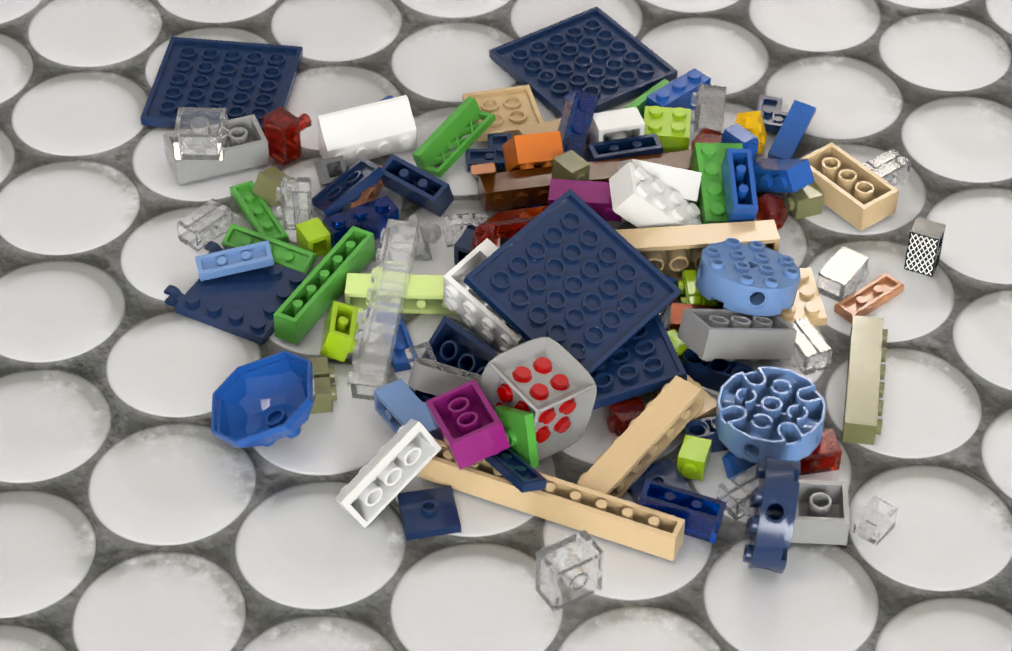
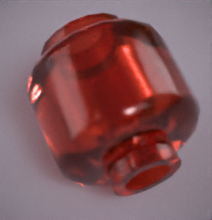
M773 194L760 196L757 199L758 211L756 220H774L776 228L779 230L788 219V211L783 200Z

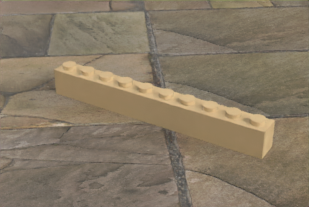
M435 438L434 440L442 449L418 473L419 478L443 486H452V489L670 561H674L684 541L685 519L543 473L540 474L547 480L546 489L522 493L484 459L460 470L444 441Z

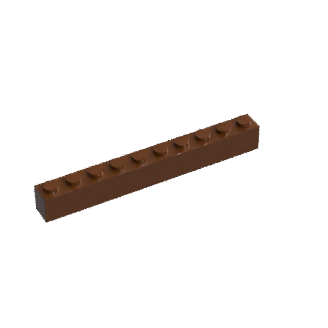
M693 149L588 162L590 164L589 181L609 182V179L618 172L619 161L630 159L691 170L690 157ZM552 166L479 175L478 196L484 211L548 204L550 179H553Z

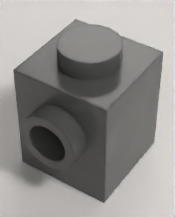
M343 155L314 162L320 185L332 183L349 169Z

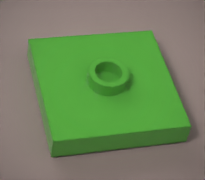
M503 405L494 407V411L502 422L510 448L533 468L538 467L539 459L533 413Z

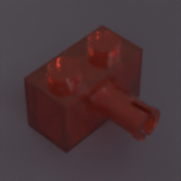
M280 106L262 116L264 135L268 141L269 156L283 166L302 156L300 132L312 126L309 115L303 113L296 117Z

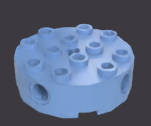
M727 238L726 241L710 244L702 250L695 286L702 296L710 301L716 299L723 302V308L733 312L752 316H775L781 314L782 309L789 310L794 306L801 277L800 269L796 266L792 257L769 249L760 241H751L750 244L741 243L738 239Z
M773 366L757 367V371L745 374L741 371L732 375L721 386L717 400L715 427L719 440L738 458H743L753 463H758L760 459L764 460L765 456L781 460L798 461L808 457L821 442L826 403L824 397H821L816 391V385L809 378L791 369Z

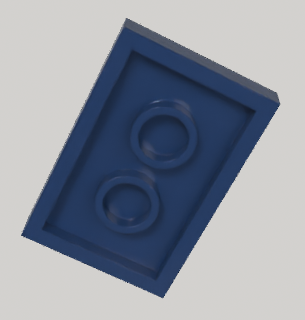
M363 157L309 200L308 203L313 210L327 219L334 218L343 211V207L348 203L358 200L364 190L375 186L380 181V177L385 173L380 166Z

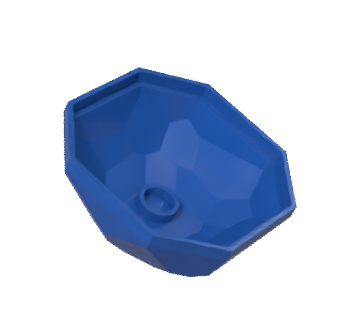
M282 351L237 367L212 394L211 432L213 435L233 448L268 447L281 438L297 437L301 432V425L309 419L316 398L313 365L310 360L288 351Z

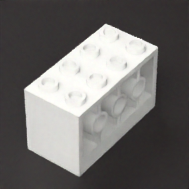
M486 238L443 276V302L450 311H456L468 327H474L481 337L504 352L527 341L463 282L468 273L498 249L493 242Z

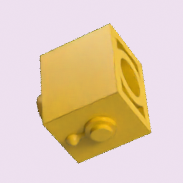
M761 111L737 113L735 124L738 123L757 136L758 151L756 154H763L767 133Z

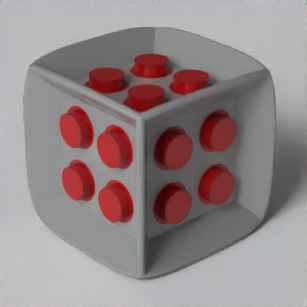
M549 337L535 338L500 353L487 364L479 383L481 390L493 409L503 405L533 413L539 461L570 447L579 440L588 426L597 393L596 383L589 372L564 347Z

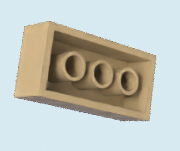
M833 142L800 158L808 159L815 183L824 194L823 204L859 231L896 213L899 190Z

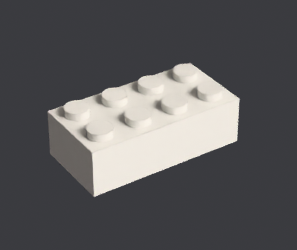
M628 162L609 179L613 211L638 228L702 224L701 212L694 203L684 200L678 192L668 189L662 181L652 178L640 166L637 167Z

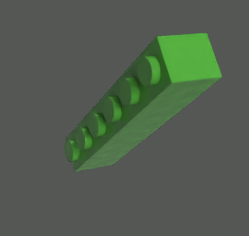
M355 226L348 230L273 314L275 337L298 345L331 307L333 301H336L345 291L347 273H361L375 257L374 233Z

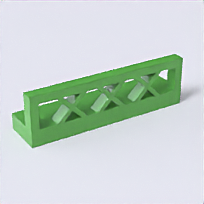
M467 97L412 154L417 167L435 177L441 178L496 120L495 115L480 111L476 99ZM479 119L484 120L481 123L475 124ZM457 148L455 151L447 153L449 150ZM442 163L438 169L433 168L435 165Z

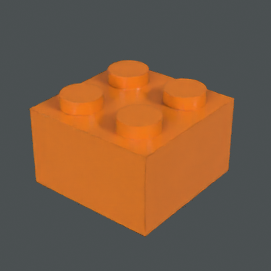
M560 131L516 135L502 145L506 172L551 167L553 165V158L563 154Z

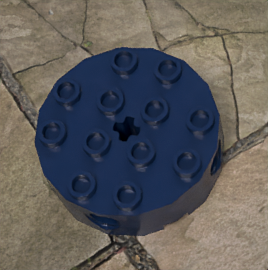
M765 456L764 460L760 459L758 461L756 478H759V484L751 492L749 507L754 508L753 516L747 519L745 535H750V542L745 545L743 562L748 563V568H763L781 574L785 570L798 503L800 461L781 460Z

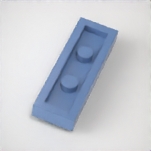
M269 240L195 256L200 281L274 265Z

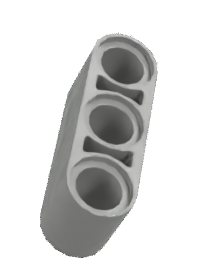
M416 358L408 385L415 390L438 396L474 379L479 385L482 375L429 359Z

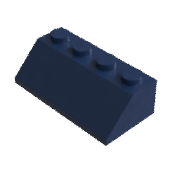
M444 316L419 358L429 359L482 375L487 364L494 357L502 353V351L461 321Z

